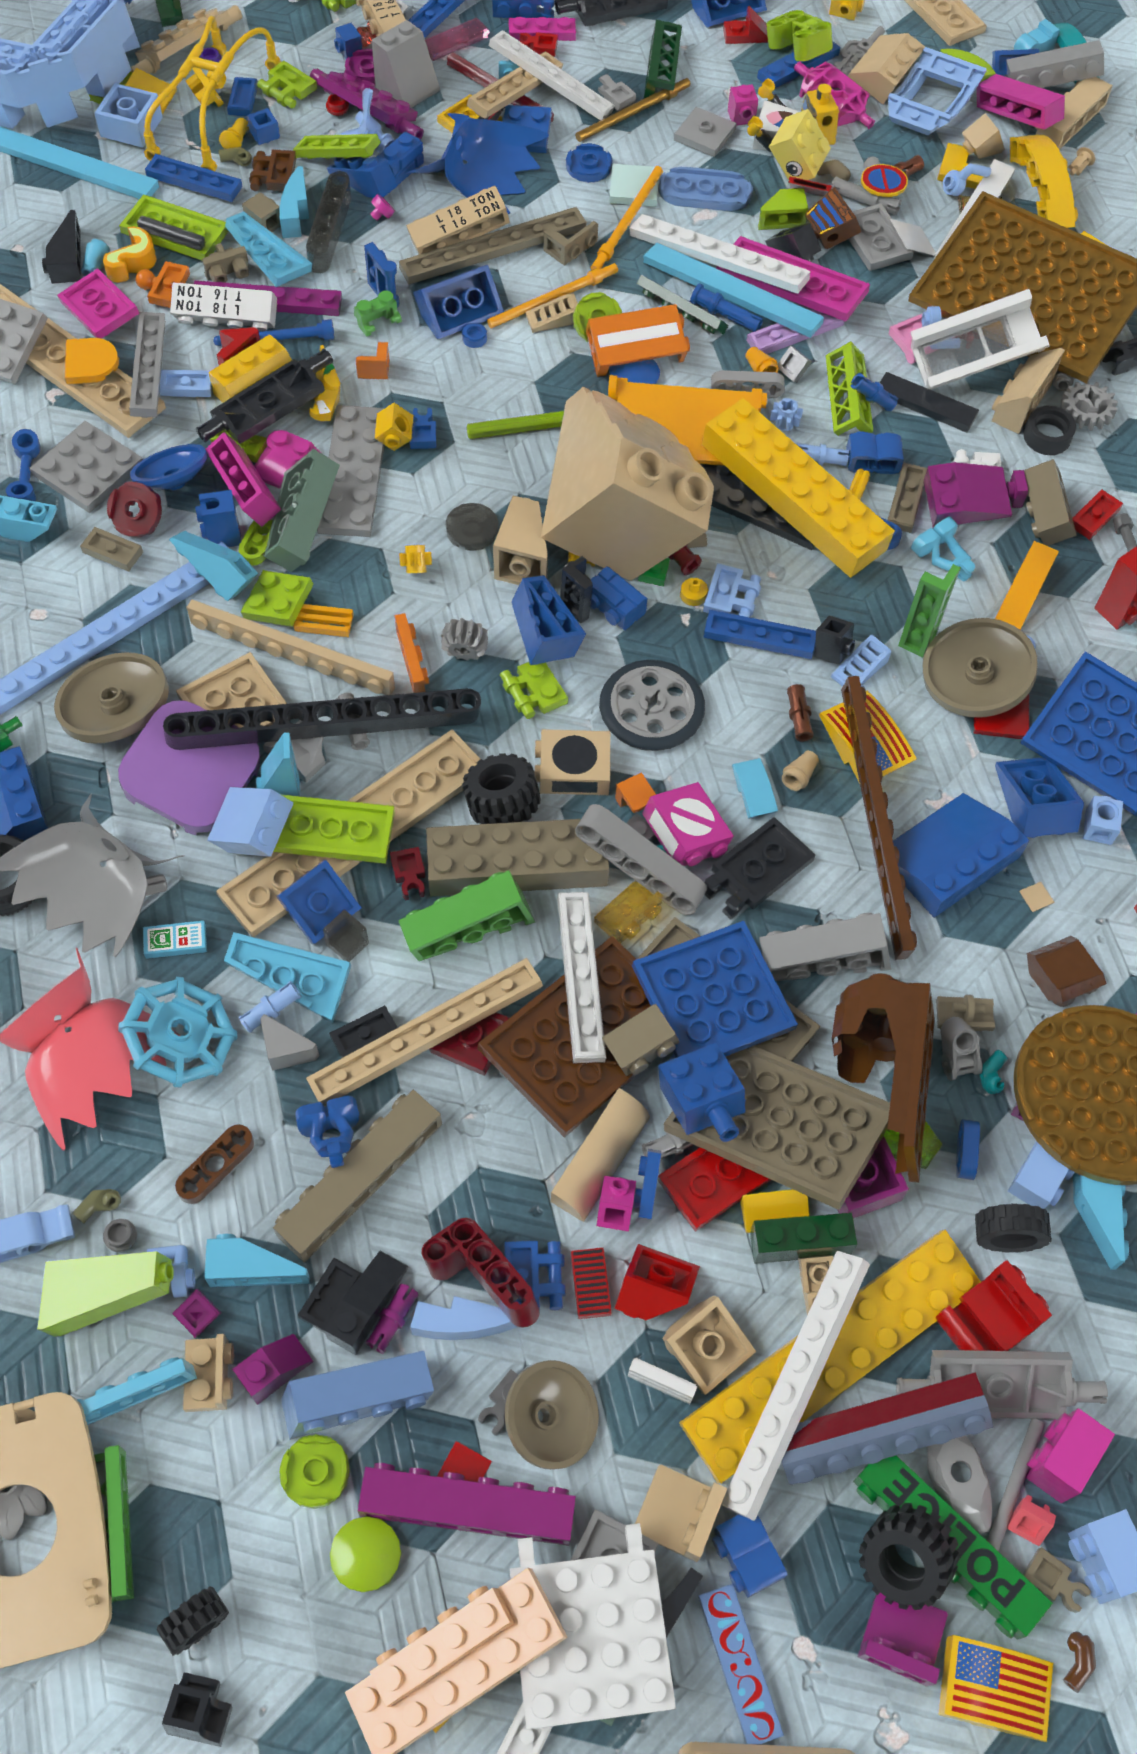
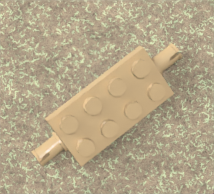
M233 5L226 11H217V8L209 11L201 9L195 12L193 19L182 20L176 24V29L172 31L168 29L158 35L159 39L155 41L149 40L141 44L142 49L135 52L139 63L132 66L130 72H134L135 68H138L148 74H155L160 69L161 61L202 37L210 15L215 17L220 31H226L228 26L242 19L241 10L238 6Z

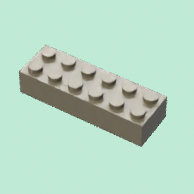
M581 819L426 827L430 897L455 895L460 893L466 886L477 885L488 880L495 873L508 870L522 891L608 886L609 862L576 835L575 829Z

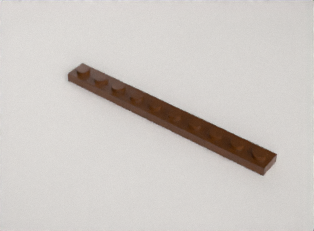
M859 676L847 677L841 692L895 960L907 959L915 951L917 937L915 932L911 931L909 922L911 908L904 898L905 879L899 873V850L893 844L894 826L892 820L888 819L886 810L888 808V796L886 792H883L881 786L883 773L881 766L877 765L876 761L877 743L871 737V715L869 712H866L865 708L866 690L864 686H861Z

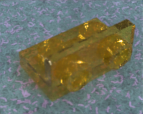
M634 881L594 917V922L610 937L613 936L621 944L627 938L629 940L633 939L639 933L641 925L648 919L652 921L659 915L662 910L663 895L659 891L653 895L644 886Z

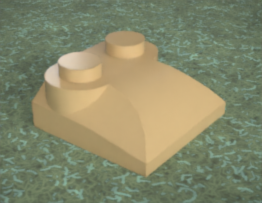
M712 1296L695 1305L671 1325L662 1338L665 1341L667 1350L677 1358L704 1395L709 1393L756 1352L717 1296Z

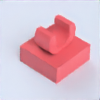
M1027 1495L1013 1512L1007 1529L1040 1546L1054 1527L1056 1515L1050 1512L1048 1505L1045 1504L1042 1508L1032 1503V1496Z

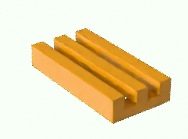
M304 604L294 622V631L349 637L354 616L353 609ZM303 621L319 622V624H316V623H307V622H303ZM330 624L345 625V627L333 626Z

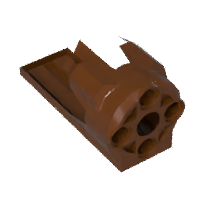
M877 973L849 985L841 993L840 1002L836 1006L831 1039L834 1057L837 1055L839 1077L850 1083H865L876 1060L884 1062L894 1061L887 1129L899 1132L895 1174L908 1171L909 1182L919 1183L935 1026L930 983H906L894 979L888 974ZM837 1036L838 1042L834 1044V1038Z

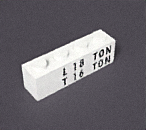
M174 282L172 284L170 313L179 323L193 324V321H199L203 325L216 327L218 323L227 324L228 327L234 329L242 328V326H252L259 331L275 328L277 297L272 291Z

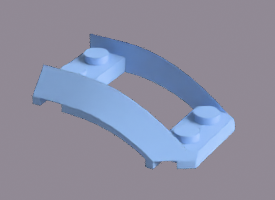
M924 47L921 58L915 63L904 82L893 94L890 93L888 96L889 119L895 124L930 135L949 123L960 113L986 73V68ZM927 76L962 88L945 112L911 101L920 90Z

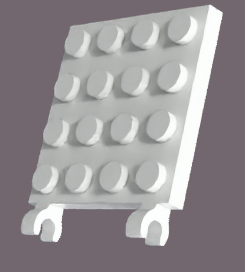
M640 1523L625 1525L628 1553L535 1565L532 1537L518 1539L520 1567L510 1568L511 1579L527 1568L533 1569L568 1637L520 1670L526 1730L676 1709L654 1550L643 1551Z

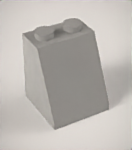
M406 20L372 39L375 85L377 89L390 92L394 99L409 103L410 108L440 91L424 35L419 28Z

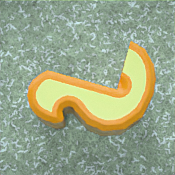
M136 226L127 227L132 245L104 255L103 264L107 278L110 281L116 283L125 282L130 279L128 273H138L142 269L150 270L154 267L157 260L151 235L143 228Z

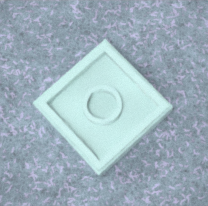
M613 164L609 203L631 205L655 167ZM658 181L642 206L656 207Z

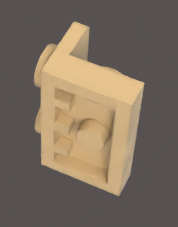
M217 1334L216 1338L186 1340L185 1360L194 1365L197 1379L184 1384L183 1410L185 1412L227 1410V1399L233 1398V1379L228 1378V1364H233L234 1362L233 1343H229L225 1334Z

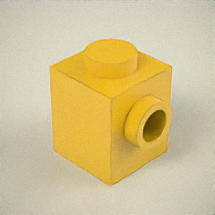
M831 0L829 14L854 21L857 13L862 12L865 0Z

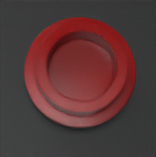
M331 94L328 97L326 110L330 114L341 116L349 110L348 101L336 94Z

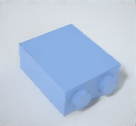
M230 787L207 840L228 853L271 857L293 802L272 789Z

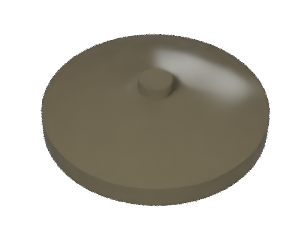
M991 618L968 619L947 627L931 641L923 658V679L930 696L946 710L967 717L994 716L1015 707L1030 693L1037 676V654L1030 639L1017 627Z
M129 652L110 654L83 665L65 680L56 695L54 711L62 729L70 737L86 743L113 742L131 736L146 726L153 714L162 705H165L169 694V685L163 669L152 658Z

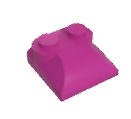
M277 430L268 435L267 447L254 467L265 483L281 489L284 472L313 448L318 452L320 451L312 442L284 430Z

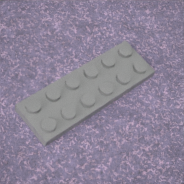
M337 405L328 458L340 464L317 529L318 534L371 537L384 452V444L375 439L377 413L385 408Z

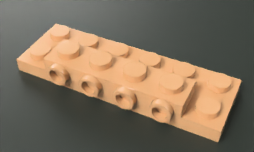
M525 1569L499 1588H491L489 1590L487 1586H482L468 1595L467 1598L470 1602L459 1611L456 1606L449 1608L437 1617L439 1622L437 1626L429 1631L426 1627H423L410 1634L406 1638L409 1645L399 1652H397L396 1648H392L376 1658L378 1666L369 1671L371 1675L345 1692L372 1754L399 1753L568 1638L533 1569Z

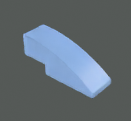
M454 1296L451 1309L418 1301L410 1328L414 1336L442 1340H464L500 1334L517 1328V1326L509 1320L500 1307Z

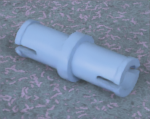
M797 442V445L819 465H823V463L842 465L844 467L847 465L849 457L847 455L849 450L828 448L826 444L815 446Z
M289 981L269 997L267 995L262 997L258 1005L239 1016V1019L245 1029L251 1033L261 1025L260 1019L263 1014L275 1019L280 1015L281 1010L302 996L293 982Z

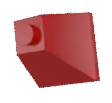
M638 1244L625 1274L614 1309L622 1311L625 1315L632 1318L649 1320L684 1306L689 1302L700 1266Z

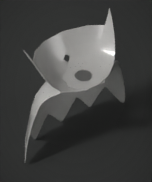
M91 793L81 807V822L57 824L22 842L0 857V872L19 871L12 897V905L47 897L46 929L48 931L83 922L82 952L86 953L116 937L113 956L116 957L128 940L145 899L148 881L143 866L161 864L184 855L154 861L133 851L97 822L89 809ZM106 861L107 866L102 867L100 862Z

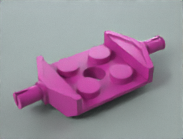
M801 61L795 65L794 70L804 77L799 94L801 98L808 91L817 90L820 84H828L833 88L831 95L839 109L837 127L855 121H860L868 129L873 127L875 120L865 113L870 95L866 90L831 63L824 62L810 69L802 64Z

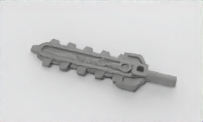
M879 26L868 40L865 38L861 41L849 40L840 52L843 60L841 62L836 61L833 65L848 76L877 38L885 33L884 28Z

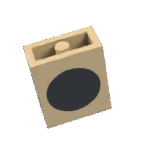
M541 730V740H535V758H541V764L535 765L536 780L540 782V794L609 795L610 731Z

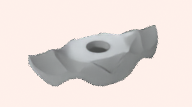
M966 1435L951 1439L944 1444L927 1446L928 1472L936 1493L978 1533L988 1532L992 1523L990 1484L976 1448ZM963 1462L969 1467L971 1476L967 1482L961 1483L952 1477L951 1467L954 1463Z

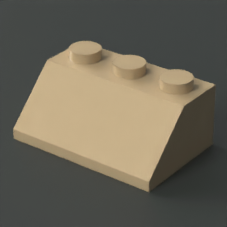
M909 33L880 35L852 69L848 77L881 104H884L889 94L894 92L914 66L925 46Z
M1057 348L1030 355L1025 364L1020 363L1014 374L1015 379H1009L1003 390L1004 395H998L992 406V410L995 411L992 422L1019 434L1027 423L1030 413L1037 408L1051 387L1065 349Z

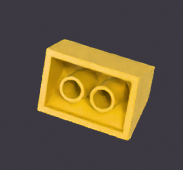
M269 334L208 372L213 394L223 403L287 364L292 359L286 348Z

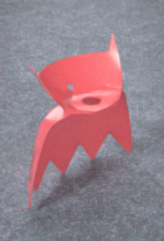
M77 948V956L81 967L53 987L0 1033L1 1043L18 1051L31 1052L25 1069L26 1081L41 1118L63 1151L66 1149L61 1118L70 1119L91 1128L97 1127L93 1091L129 1098L132 1096L130 1060H133L123 1034L118 1031V1024L123 1021L131 1004L116 998H107L91 1003L90 980ZM142 1010L137 1021L148 1022L151 1014ZM56 1015H61L60 1020L54 1021ZM67 1027H72L70 1032H65ZM173 1030V1031H174V1034H176V1035H178V1036H181V1035L178 1034L175 1030ZM136 1032L146 1053L151 1049L147 1045L146 1034ZM155 1055L151 1059L164 1066L167 1065L165 1058L159 1055Z

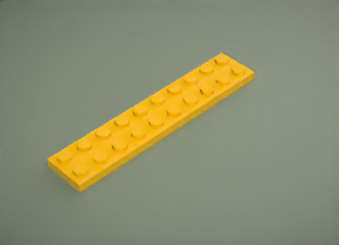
M946 1229L940 1230L858 1291L799 1423L804 1422L937 1321L935 1317L950 1305L954 1309L962 1303L959 1298L981 1282ZM798 1336L679 1422L717 1483L721 1484L735 1474Z

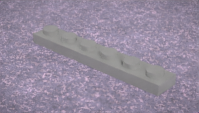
M139 312L129 407L130 416L157 418L166 322L165 313Z

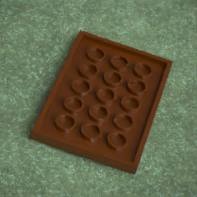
M613 936L595 949L604 1036L651 1006L632 968L633 961L637 959ZM565 974L480 1041L477 1047L564 1138L614 1096L618 1088L622 1089L638 1075L631 1073L626 1076L606 1044L605 1062L573 1063Z

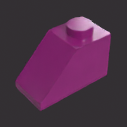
M291 1334L259 1348L232 1370L258 1405L314 1361L296 1336Z

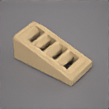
M574 293L561 296L526 311V317L532 333L573 325V314L578 304ZM541 317L542 321L538 322L537 318Z

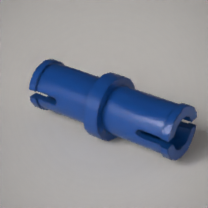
M858 373L853 377L851 388L863 394L867 401L877 403L886 411H892L898 403L896 400L898 398L886 391L882 384L872 382L862 373Z

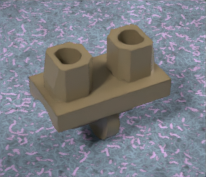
M219 243L215 245V253L209 254V257L202 259L207 281L212 280L213 282L226 283L228 281L227 274L233 272L239 279L249 276L248 257L244 246L224 250L222 244Z
M968 994L964 998L938 996L936 999L937 1028L941 1029L943 1023L951 1017H960L974 1031H994L993 999L974 998L973 995Z

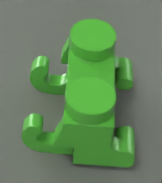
M382 291L378 297L370 301L361 300L354 307V316L357 318L358 326L366 337L375 331L374 325L370 326L369 322L384 316L386 319L390 318L392 323L396 322L398 324L402 322L401 315L397 310V302L390 291Z

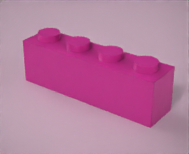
M998 74L980 82L976 88L978 108L1044 130L1064 119L1065 95Z
M225 432L206 448L207 454L228 488L232 490V494L239 506L261 527L264 526L281 510L244 449Z

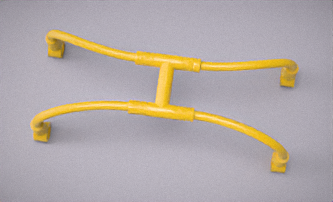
M213 15L208 17L199 43L193 47L179 69L177 77L157 97L146 114L144 138L147 148L144 151V155L149 161L152 160L155 154H161V150L155 144L153 132L150 129L153 114L182 79L187 77L191 69L196 67L213 72L201 101L199 129L202 144L200 149L203 159L201 167L216 171L217 164L212 159L211 150L207 144L205 127L209 96L213 87L218 84L234 59L235 52L254 35L263 34L266 37L268 58L265 61V66L267 69L271 70L281 63L280 58L276 55L275 43L267 29L258 27L248 31L226 52L227 48L221 40L220 29L217 27L215 17ZM210 30L213 41L212 48L217 49L222 57L219 63L199 58L203 52V47Z

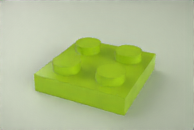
M262 570L241 610L243 618L248 620L292 627L314 584L310 577Z

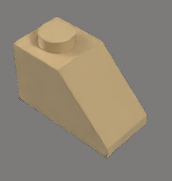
M986 113L962 132L965 140L962 143L964 148L970 155L974 153L978 159L996 155L1005 150L999 129Z

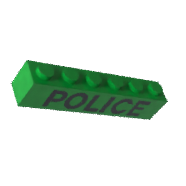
M897 1455L882 1459L874 1464H867L853 1480L858 1486L856 1489L857 1493L867 1503L873 1505L875 1502L883 1511H888L891 1506L896 1504L901 1508L904 1503H912L913 1509H917L921 1505L927 1507L926 1513L932 1515L935 1512L941 1516L938 1521L942 1525L947 1523L952 1529L949 1536L956 1537L958 1546L955 1550L960 1552V1560L957 1563L958 1569L951 1583L955 1584L958 1582L968 1592L966 1594L967 1599L979 1610L984 1611L986 1609L996 1619L994 1622L996 1627L1011 1639L1015 1637L1017 1640L1027 1637L1053 1604Z

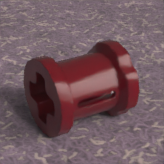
M688 544L668 556L670 560H674L681 567L680 570L684 575L692 574L702 562L701 557L698 554H694L688 548Z

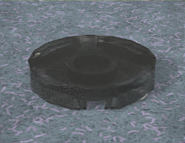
M467 503L454 508L448 514L445 528L447 538L453 545L465 547V550L474 551L484 549L494 542L498 534L499 523L497 515L487 506L478 503Z

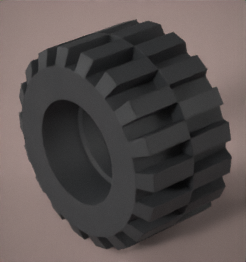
M499 753L498 756L490 755L485 760L477 761L476 766H471L468 769L469 773L463 777L462 788L470 815L476 823L497 824L528 821L532 818L531 813L537 812L538 805L541 802L540 792L533 766L530 762L527 763V759L524 757L518 758L516 754L506 755V753Z
M904 1503L901 1508L897 1504L893 1505L888 1511L884 1510L863 1538L864 1541L859 1549V1553L862 1554L859 1563L860 1568L866 1569L863 1576L866 1582L873 1583L874 1587L872 1590L877 1596L879 1593H882L886 1597L885 1602L890 1605L893 1602H897L901 1609L907 1610L909 1605H912L914 1610H921L924 1605L928 1607L933 1605L943 1595L958 1569L957 1563L960 1560V1552L955 1550L958 1546L956 1537L949 1536L952 1529L947 1523L942 1525L938 1521L941 1516L935 1512L932 1515L926 1513L927 1507L921 1505L917 1509H913L912 1503ZM895 1544L907 1546L916 1552L922 1560L924 1568L915 1567L905 1562L898 1554Z

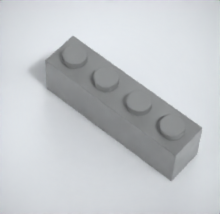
M1100 40L1007 59L1008 78L1040 88L1104 75V51Z

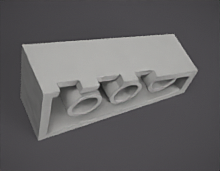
M862 913L853 919H832L823 925H803L793 931H773L766 936L759 937L763 958L775 981L808 978L811 972H817L819 975L834 976L841 969L848 968L853 969L854 973H864L867 971L866 967L878 965L880 966V971L891 970L888 945L880 913Z

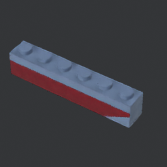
M976 1372L800 1422L782 1459V1465L790 1485L807 1483L814 1478L832 1473H842L856 1466L874 1464L888 1457L909 1454L916 1449L934 1444H944L951 1439L965 1435L979 1434L986 1429L994 1428L988 1403Z

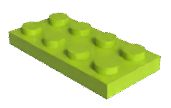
M144 194L119 225L121 233L129 236L127 227H138L137 220H139L140 216H146L205 237L206 243L203 249L199 251L150 234L153 244L199 260L209 257V254L214 253L216 250L215 245L221 243L229 232L225 227V221Z
M282 795L292 801L293 806L273 852L386 864L395 815L394 806Z

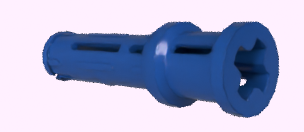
M701 283L695 287L691 295L690 302L692 304H697L707 309L708 313L712 315L717 313L752 332L760 330L762 326V317L728 302L721 293L717 292L715 294L705 289Z

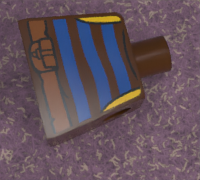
M835 187L805 214L808 223L812 225L816 238L825 249H829L862 232L856 216Z

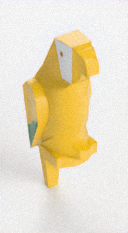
M320 345L321 351L324 348V345ZM333 364L326 366L316 373V378L323 383L325 391L313 399L315 403L313 408H309V414L318 421H331L335 408L340 401L341 383Z

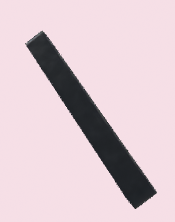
M465 688L174 713L164 720L163 730L166 744L170 748L184 750L278 741L283 733L288 732L290 733L291 740L464 725L477 720L481 707V696L476 690ZM463 704H469V705H471L473 708H471V709H466V708H464L462 705H463ZM439 706L444 708L445 710L437 711L434 709V707ZM413 709L417 713L409 714L405 710ZM384 711L389 715L380 716L377 712ZM357 714L360 717L357 719L349 718L348 715ZM327 716L331 718V720L321 721L318 718ZM299 719L302 722L299 724H293L290 722V720ZM265 721L273 723L268 727L260 725ZM234 724L243 725L240 729L231 728ZM207 726L214 728L212 731L204 732L201 730L203 727ZM175 729L184 730L181 734L171 733Z

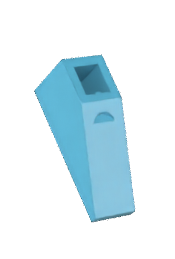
M183 531L169 539L177 552L186 557L195 567L196 572L204 577L214 587L215 592L226 601L238 596L259 574L240 553L187 531Z
M1074 1172V1204L1110 1269L1116 1270L1129 1256V1243L1127 1240H1124L1127 1210L1122 1206V1197L1125 1194L1126 1185L1103 1183Z

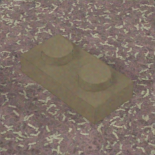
M97 527L92 529L80 545L82 553L128 572L143 553L141 545Z

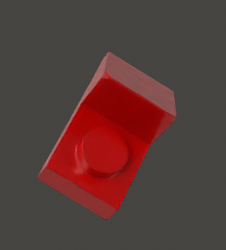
M750 6L747 7L746 21H724L725 44L768 43L767 24Z
M255 327L220 330L222 349L216 354L218 364L221 365L260 340L259 330Z

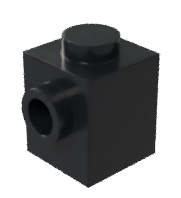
M829 615L816 629L814 657L840 665L847 656L853 653L855 648V640H853L854 623Z

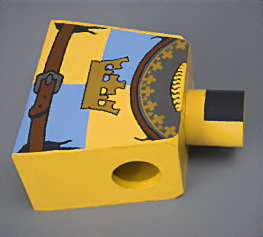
M820 84L817 90L808 91L805 94L801 111L809 109L812 116L817 120L818 126L824 137L827 138L829 145H834L836 143L839 109L831 95V86Z

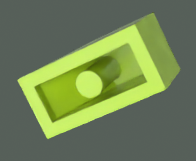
M804 188L780 189L760 208L758 230L792 228L806 224L805 214L809 208Z

